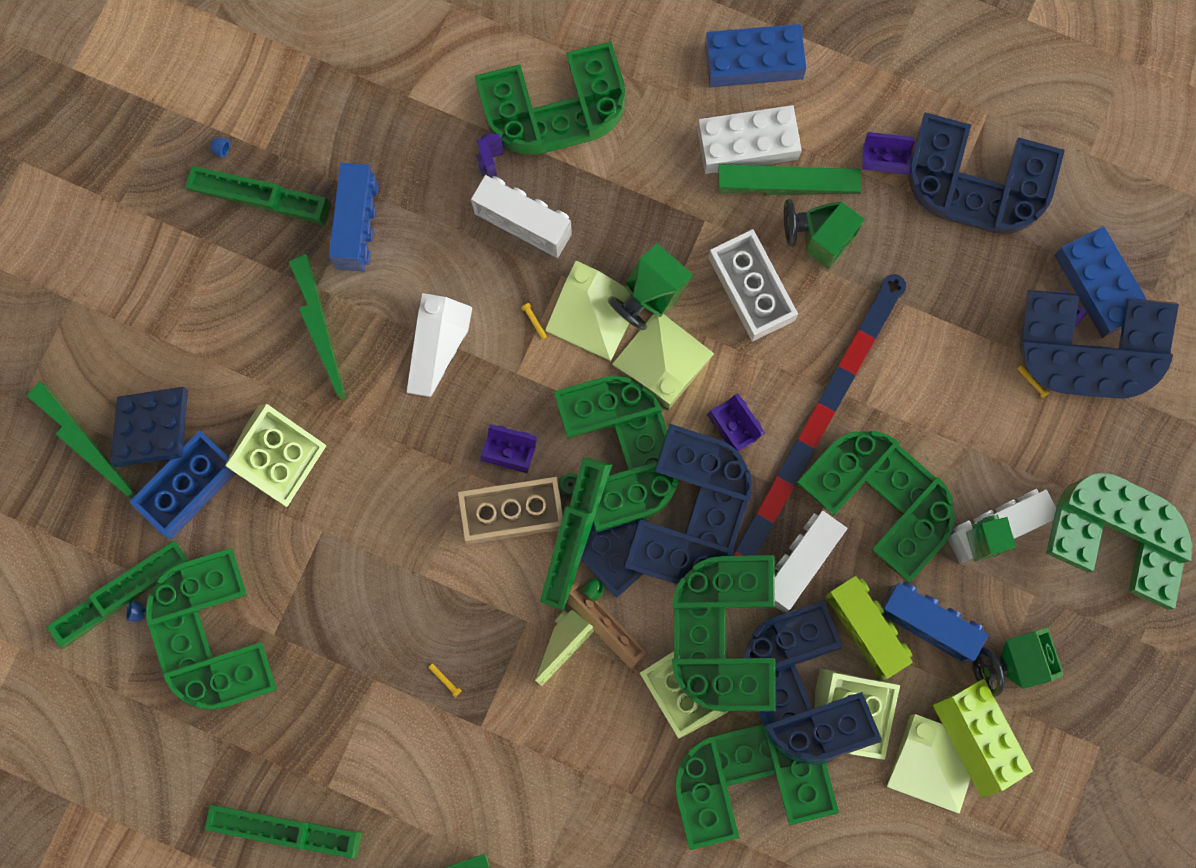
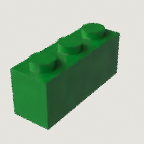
M998 514L985 517L983 520L972 524L973 529L966 532L974 562L996 557L1016 548L1008 517L999 519Z

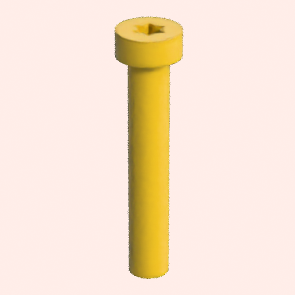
M530 303L521 307L522 310L527 313L541 339H546L547 335L532 312Z
M1022 365L1017 368L1041 394L1040 397L1042 399L1050 393Z
M434 664L428 667L453 693L452 696L454 698L462 692Z

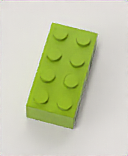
M855 576L825 595V598L880 681L886 680L912 664L913 661L910 657L913 655L905 643L901 644L897 639L896 635H898L895 626L890 621L887 623L882 616L884 610L877 600L872 601L868 595L870 589L862 578L859 580Z
M985 679L967 685L933 704L981 798L1002 792L1033 772Z

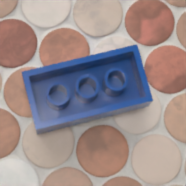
M801 24L706 33L705 48L710 88L804 79L806 60Z
M340 163L329 257L337 270L365 272L366 265L370 264L371 251L368 250V244L373 241L374 229L371 227V218L375 219L376 204H373L374 196H378L379 182L376 181V175L373 174L370 165Z
M1104 226L1061 247L1054 255L1076 294L1079 295L1080 301L1102 338L1122 329L1127 298L1147 300Z
M199 430L183 447L182 458L171 459L129 503L165 537L173 539L236 473L225 467L229 456L205 433Z
M903 582V584L897 583L889 589L881 604L884 610L883 617L962 663L975 661L989 634L983 631V626L974 621L966 622L961 619L962 614L952 608L947 610L938 605L940 602L929 595L923 597L916 592V587L907 582Z

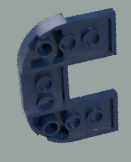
M925 112L912 155L910 175H908L911 190L923 208L942 219L1002 234L1024 230L1033 225L1049 207L1054 195L1065 152L1064 149L1018 137L1004 185L959 172L971 124Z
M1036 290L1027 291L1020 338L1021 356L1031 375L1047 389L1062 394L1123 399L1147 392L1158 384L1167 373L1173 358L1171 347L1179 307L1178 303L1127 298L1119 347L1110 348L1072 344L1079 301L1078 294Z
M669 424L654 471L700 486L685 534L639 519L624 568L678 584L697 563L713 557L733 556L734 544L747 504L752 496V478L743 457L731 445L719 439Z
M824 600L784 613L764 622L752 634L744 658L776 659V711H758V714L772 744L785 756L805 764L829 763L834 758L882 741L863 692L812 709L795 665L842 649L843 647Z

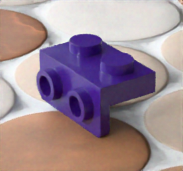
M867 132L863 145L862 169L910 175L914 138Z
M491 133L477 140L479 154L476 155L481 175H487L490 178L493 176L497 177L493 157L504 154L500 134L494 135Z
M738 393L706 414L723 440L738 452L755 443L765 434L760 422L756 420L749 410L747 403Z
M490 424L480 461L528 473L534 456L537 437L527 432H519L507 429L504 426Z

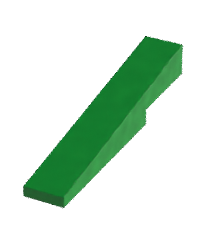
M719 164L718 193H765V195L861 194L860 169Z
M195 166L191 167L185 186L187 190L323 226L326 224L332 205L326 197L285 189L279 184Z
M307 254L289 261L307 302V305L299 308L334 389L342 400L346 398L343 381L312 264Z
M39 381L26 396L62 426L56 435L126 496L133 499L137 495L136 491L116 467L110 464V460L46 384Z
M591 457L582 458L570 506L565 507L540 599L541 603L560 610L565 609L612 464Z
M174 540L91 594L88 600L46 627L59 647L64 650L128 605L130 601L135 600L155 586L157 580L165 572L189 560Z
M210 805L205 826L206 831L350 859L358 858L363 832L217 805Z

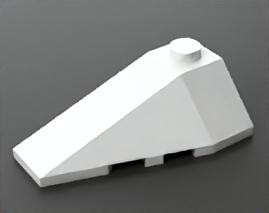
M422 293L407 386L408 394L432 396L448 364L455 356L457 348L468 333L472 307L447 297Z

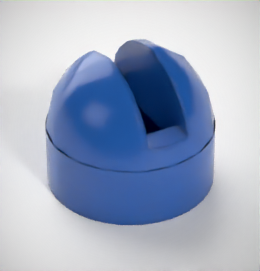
M223 137L213 138L210 142L212 153L224 158L229 152L230 140Z
M130 601L126 620L131 622L142 621L146 616L141 614V612H146L145 606L139 602Z

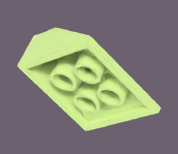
M575 261L545 332L611 362L629 322L609 305L608 298L614 296L625 302L630 293L623 285L600 271Z
M653 314L646 322V330H640L612 366L627 378H630L631 381L647 387L655 395L658 402L669 410L712 358L714 353L664 314L661 317Z
M268 404L259 405L245 425L225 467L287 507L326 445Z
M573 610L569 613L563 611L555 620L557 625L554 627L535 679L541 686L594 632L593 627Z
M674 652L640 672V675L680 739L729 711L718 712L707 709L695 703L678 685L673 672L672 659H674Z
M820 668L815 689V708L863 692L882 741L848 754L885 760L900 685Z
M911 714L886 787L960 813L971 778L943 724Z

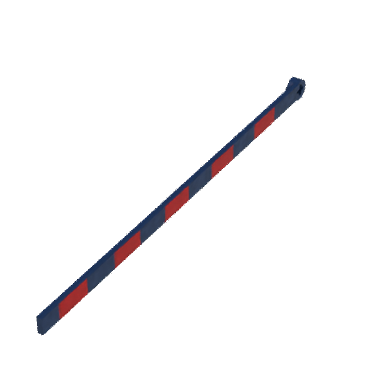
M891 274L883 280L877 298L733 556H756L894 305L898 298L904 294L906 282L900 275ZM895 282L900 290H895L892 293L889 291L890 286L887 284Z

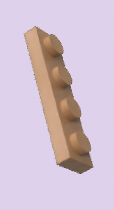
M580 581L572 585L567 600L569 606L593 627V630L631 669L648 652L598 600L593 601L585 595L582 590L583 584Z

